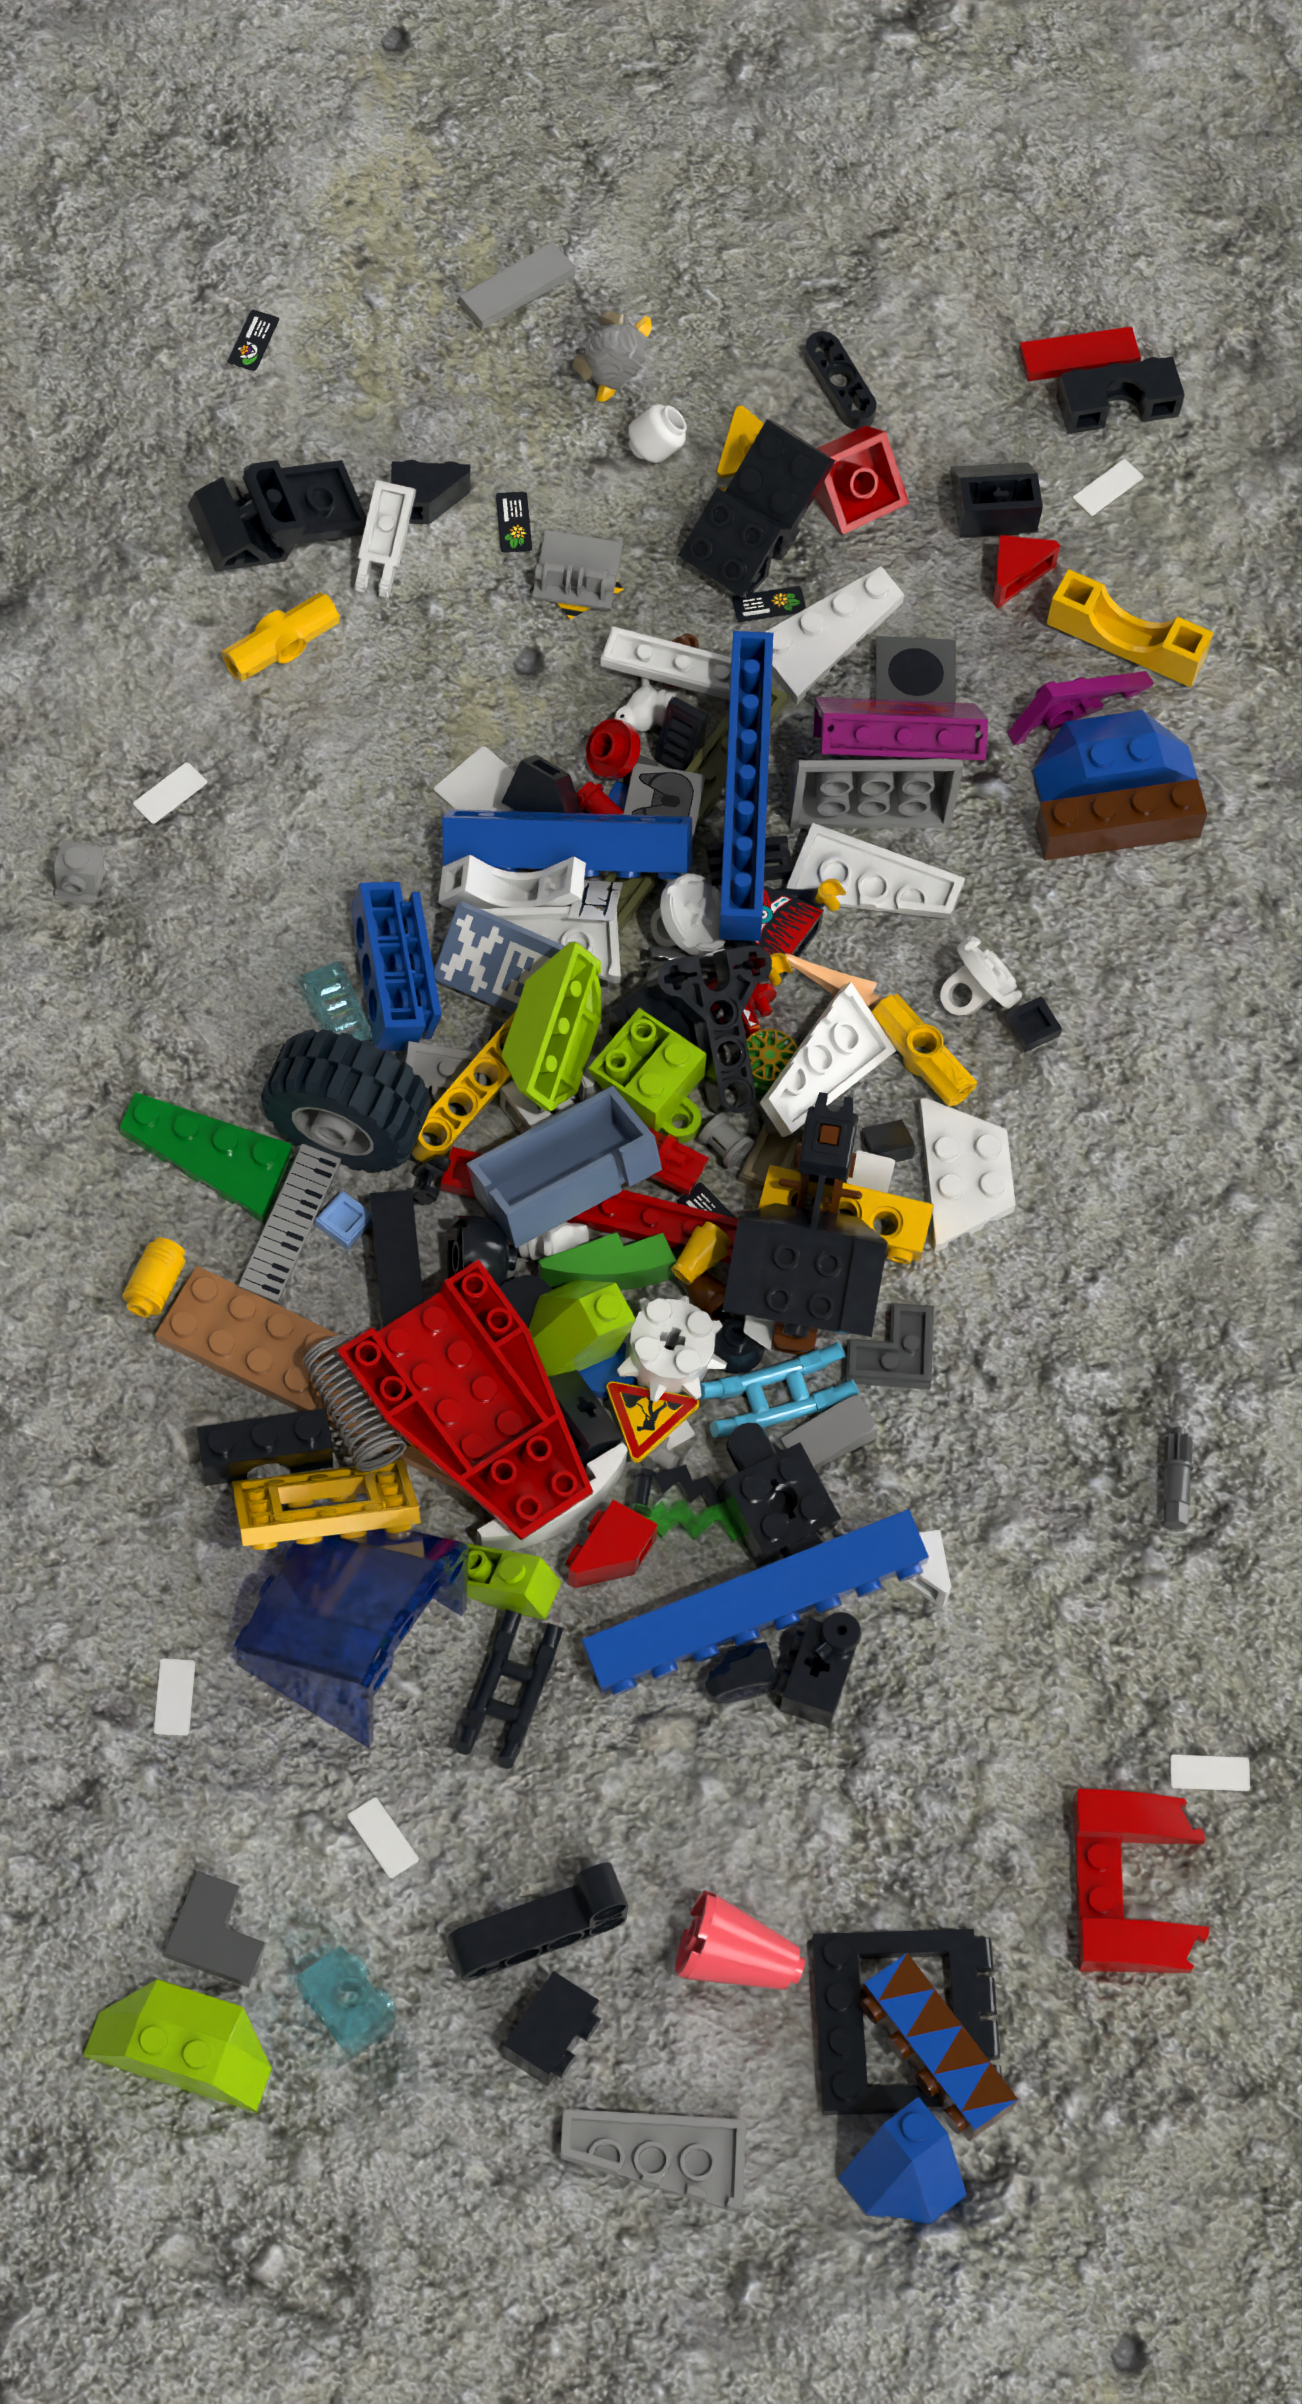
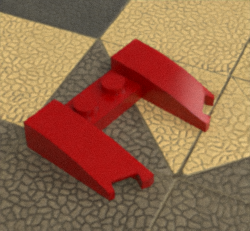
M1077 1789L1073 1798L1079 1971L1191 1973L1194 1965L1187 1960V1957L1195 1940L1205 1944L1209 1935V1927L1124 1919L1121 1843L1204 1844L1205 1834L1202 1829L1193 1830L1181 1809L1186 1807L1187 1804L1184 1798L1143 1792Z

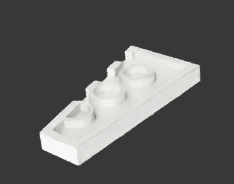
M812 823L786 888H817L825 880L834 878L840 882L846 891V895L836 896L841 907L950 919L964 886L965 878Z
M852 982L840 988L760 1101L761 1106L782 1137L792 1134L805 1123L807 1110L810 1106L815 1107L819 1092L828 1093L826 1105L830 1104L896 1051Z

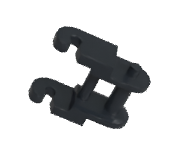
M435 1154L424 1160L422 1166L415 1170V1175L419 1179L416 1187L411 1189L413 1204L425 1203L430 1205L437 1200L440 1191L430 1186L432 1181L443 1176L444 1172L448 1170L451 1164L449 1158Z

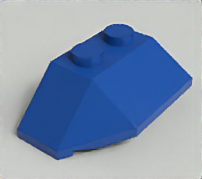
M1143 710L1066 721L1033 770L1040 802L1198 779L1189 746Z

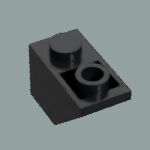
M416 460L392 461L391 483L416 489L409 524L429 525L470 493L471 464H459L453 461L444 463H425Z
M537 754L520 761L501 803L510 807L511 811L582 813L570 774Z

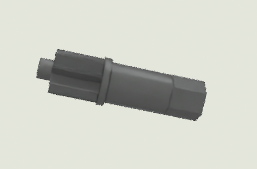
M1179 1426L1173 1428V1434L1169 1433L1165 1437L1163 1470L1165 1471L1163 1526L1173 1530L1185 1529L1188 1525L1190 1475L1193 1470V1437H1189L1186 1434V1429Z

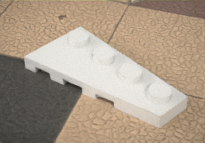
M880 566L765 631L774 633L772 675L796 705L806 696V692L816 682L819 684L830 673V669L842 657L846 658L856 648V644L866 634L870 635L903 603L904 593L883 567Z

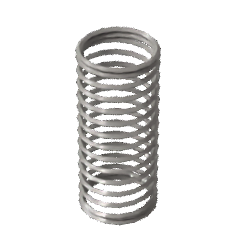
M350 1335L333 1336L313 1346L304 1356L303 1363L311 1374L312 1380L316 1382L315 1386L320 1390V1397L324 1398V1405L328 1407V1413L332 1415V1421L336 1423V1429L340 1431V1437L344 1439V1445L348 1447V1453L352 1455V1461L356 1469L362 1472L380 1469L399 1458L406 1450L407 1443L393 1428L380 1432L388 1424L385 1421L375 1424L382 1419L381 1415H373L377 1412V1409L374 1406L368 1407L372 1402L369 1398L364 1399L367 1395L363 1390L360 1391L362 1388L358 1383H355L357 1381L345 1364H342L343 1361L336 1352L320 1362L313 1363L327 1350L354 1339ZM336 1372L327 1380H321L324 1375ZM341 1380L331 1388H325L329 1383ZM343 1389L336 1396H329L333 1391ZM349 1396L340 1404H333L337 1399ZM354 1404L344 1412L338 1413L340 1408ZM358 1412L349 1420L341 1421L346 1415ZM363 1420L353 1428L345 1429L350 1423ZM367 1428L357 1436L350 1437L355 1431ZM392 1433H397V1436L388 1437ZM372 1436L362 1444L354 1445L358 1440ZM393 1444H400L392 1452L380 1458L362 1462L367 1456L379 1453Z

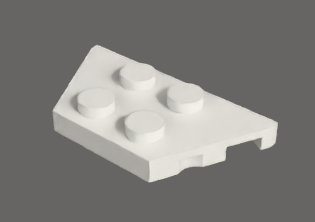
M921 1098L919 1112L929 1203L934 1204L931 1215L934 1251H941L947 1248L948 1243L966 1233L971 1235L981 1230L987 1222L998 1221L1014 1212L1016 1204L1008 1134L1005 1128L933 1100Z

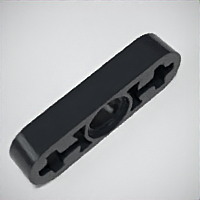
M818 331L811 334L806 341L805 361L840 419L847 427L854 430L863 426H871L876 414V400L839 339L834 334L826 331ZM820 347L823 351L829 350L828 359L822 351L816 352V348ZM836 374H843L851 380V383L847 386L839 387L834 385L830 378ZM853 402L859 410L865 409V413L861 414L858 410L852 411Z

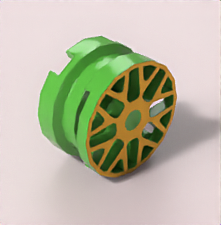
M775 1029L759 1030L751 1034L746 1040L755 1091L763 1095L767 1093L798 1049L790 1036ZM777 1035L782 1036L783 1038L778 1039ZM787 1040L790 1042L788 1045L784 1044Z

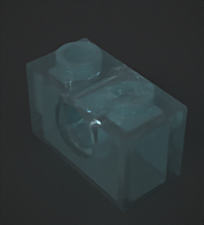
M340 1945L297 1976V1989L350 2060H352L395 2029V2015L393 2012L397 2008L383 1988L376 1991L366 1977L370 1975V1972L358 1954L354 1952L349 1956L342 1945ZM345 1992H355L361 1996L362 2001L356 2007L346 2008L341 2006L337 1999Z

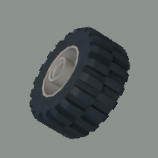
M314 1029L305 1030L286 1040L261 1094L265 1116L268 1121L273 1122L274 1128L280 1134L288 1136V1140L296 1146L305 1144L341 1159L342 1165L349 1166V1169L357 1171L367 1169L369 1172H380L381 1170L387 1172L405 1163L412 1153L431 1109V1099L424 1080L420 1075H415L413 1068L406 1062H400L396 1059L395 1054L375 1047V1044L365 1039L361 1041L354 1038L353 1035L343 1032L336 1034L332 1030L325 1029L316 1032Z

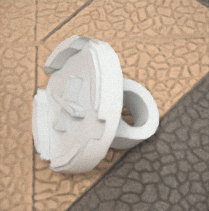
M685 874L666 885L662 892L660 907L654 911L650 924L652 935L659 945L664 947L678 945L679 948L687 953L704 956L723 947L726 940L719 939L721 893L715 886L709 887L703 882L706 880L704 877L697 874Z
M968 936L957 946L958 953L965 965L946 980L940 992L944 1008L958 1016L970 1015L976 1012L992 998L1009 1009L1022 998L1021 991H1013L1017 987L1016 980L993 951L990 952L986 949L982 952L977 947L981 940L974 936ZM960 983L968 985L972 991V999L964 1007L958 1006L952 996L954 988Z

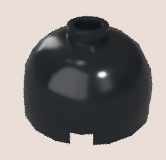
M454 1215L450 1228H458L456 1240H448V1279L479 1259L498 1287L504 1284L508 1271H514L516 1268L517 1253L513 1245H508L507 1236L498 1223L486 1217Z

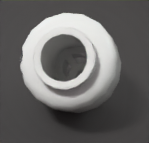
M661 404L650 406L633 419L629 425L628 435L631 451L638 458L646 459L652 463H659L667 459L685 443L687 425L683 416L671 406Z

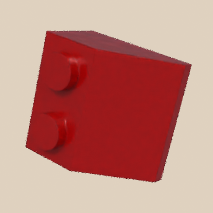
M863 426L817 448L836 461L816 494L815 499L839 534L844 535L909 504L886 431Z

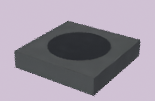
M876 636L875 699L956 702V640Z

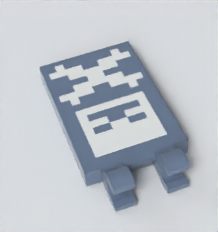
M462 901L456 907L434 969L435 979L513 1014L517 1009L526 980L558 953L564 945Z

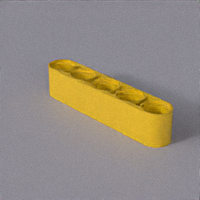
M515 1012L430 1109L412 1150V1154L417 1160L423 1163L424 1160L435 1154L445 1156L499 1093L501 1087L511 1079L512 1075L501 1056L502 1050L499 1045L506 1042ZM483 1073L491 1079L492 1085L483 1086L475 1080L474 1074ZM458 1103L462 1105L467 1115H455L449 1109L448 1104ZM428 1132L437 1135L441 1145L431 1146L427 1144L422 1134Z

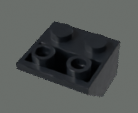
M1028 462L955 466L950 468L960 537L1038 532L1043 503L1038 473Z

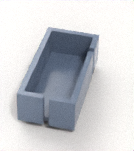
M614 1086L603 1090L466 1163L475 1197L492 1219H496V1222L515 1248L622 1192L621 1184L626 1182L631 1187L662 1170L655 1136Z

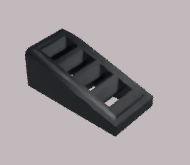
M672 696L668 702L657 742L655 761L669 769L685 771L704 746L707 714Z

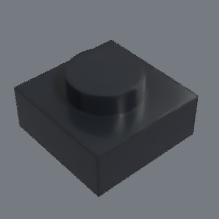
M1042 996L1006 1012L1004 1020L1024 1052L1060 1037L1062 1027Z

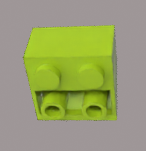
M638 1008L588 1067V1071L603 1090L614 1086L643 1123L658 1132L705 1076L706 1053L641 1008Z

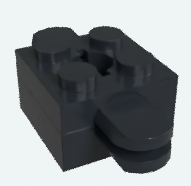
M748 1422L739 1425L734 1429L726 1442V1450L738 1473L724 1479L717 1492L756 1566L758 1567L780 1555L787 1558L824 1543L821 1535L832 1530L841 1517L801 1442L776 1453L765 1430L759 1424Z

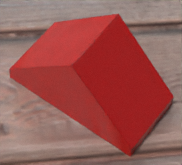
M999 536L995 555L993 604L997 609L1056 567L1061 546L1056 540Z

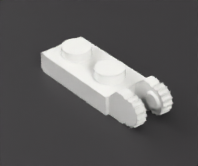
M376 480L358 558L361 560L355 582V591L365 592L369 585L371 562L385 565L378 590L380 597L389 598L395 577V568H399L416 489Z

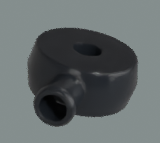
M837 1612L828 1616L820 1628L822 1643L813 1650L815 1657L820 1661H824L831 1652L845 1654L856 1648L862 1636L861 1627L857 1619L845 1612ZM837 1631H843L845 1634L839 1635Z

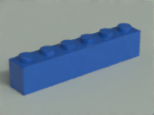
M449 809L442 817L443 866L472 855L484 863L501 870L519 872V868L535 869L536 872L571 857H576L586 863L585 877L598 876L600 871H616V876L622 878L639 877L641 872H656L657 877L661 879H677L681 877V873H688L692 866V817Z

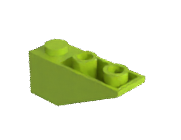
M434 1537L431 1538L415 1574L419 1579L502 1611L510 1609L521 1613L522 1616L546 1620L562 1583L540 1556Z

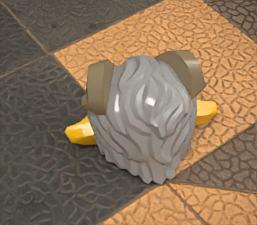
M605 310L598 317L600 329L596 330L595 334L591 335L588 339L584 352L585 355H576L572 364L573 369L581 374L584 381L593 377V380L599 384L596 396L597 401L605 402L609 400L616 390L621 391L624 384L631 377L637 375V370L644 363V352L650 342L647 337L651 332L652 323L648 316H644L634 326L631 323L624 322L623 313L618 314Z

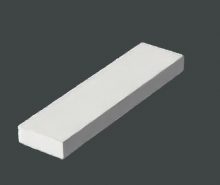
M612 626L601 656V667L727 700L730 699L731 657Z

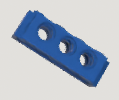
M400 882L359 883L350 911L373 1043L375 1047L383 1051H405L408 1041L419 1043L422 1034L423 1039H431L442 1016L420 892H412L408 902H403Z

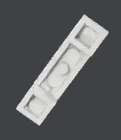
M622 1442L587 1463L586 1474L593 1489V1494L521 1541L502 1523L494 1519L477 1529L476 1545L511 1551L543 1542L569 1529L591 1513L613 1489L626 1466L627 1447Z

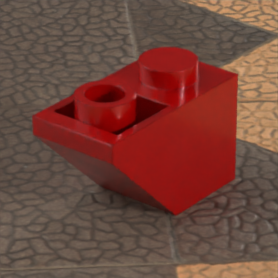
M613 1499L606 1511L599 1509L593 1516L587 1532L591 1533L584 1546L577 1543L569 1554L565 1566L569 1568L567 1584L573 1588H579L635 1575L656 1541L658 1524Z

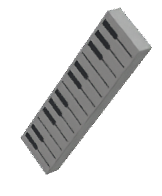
M301 1145L238 1285L239 1288L255 1293L277 1305L279 1304L315 1223V1219L340 1167V1158L308 1145Z

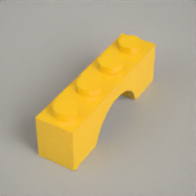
M1070 569L1067 570L1052 598L1047 619V625L1188 687H1192L1207 658L1214 633L1178 616L1171 621L1162 623L1139 619L1120 608L1111 599L1104 584Z

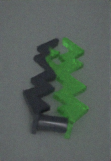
M686 1465L658 1473L646 1468H640L634 1472L633 1478L635 1482L631 1504L628 1508L657 1523V1534L661 1539L679 1522H681L694 1541L715 1522L721 1524L732 1543L740 1536V1532L716 1488L706 1475L693 1482ZM677 1482L690 1504L704 1493L710 1507L697 1518L684 1499L668 1513L663 1501L651 1511L648 1507L651 1485L656 1483L663 1496Z

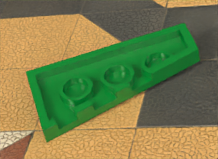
M137 1092L134 1093L120 1125V1135L164 1162L169 1161L183 1170L184 1175L197 1183L200 1180L216 1190L218 1196L231 1204L237 1203L248 1210L250 1216L262 1223L293 1152L292 1144Z

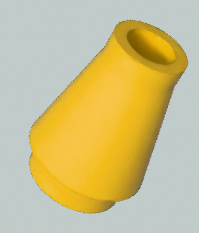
M707 1221L702 1227L697 1226L677 1262L671 1267V1271L683 1283L691 1285L697 1277L728 1255L727 1249L732 1244L730 1238L711 1222Z

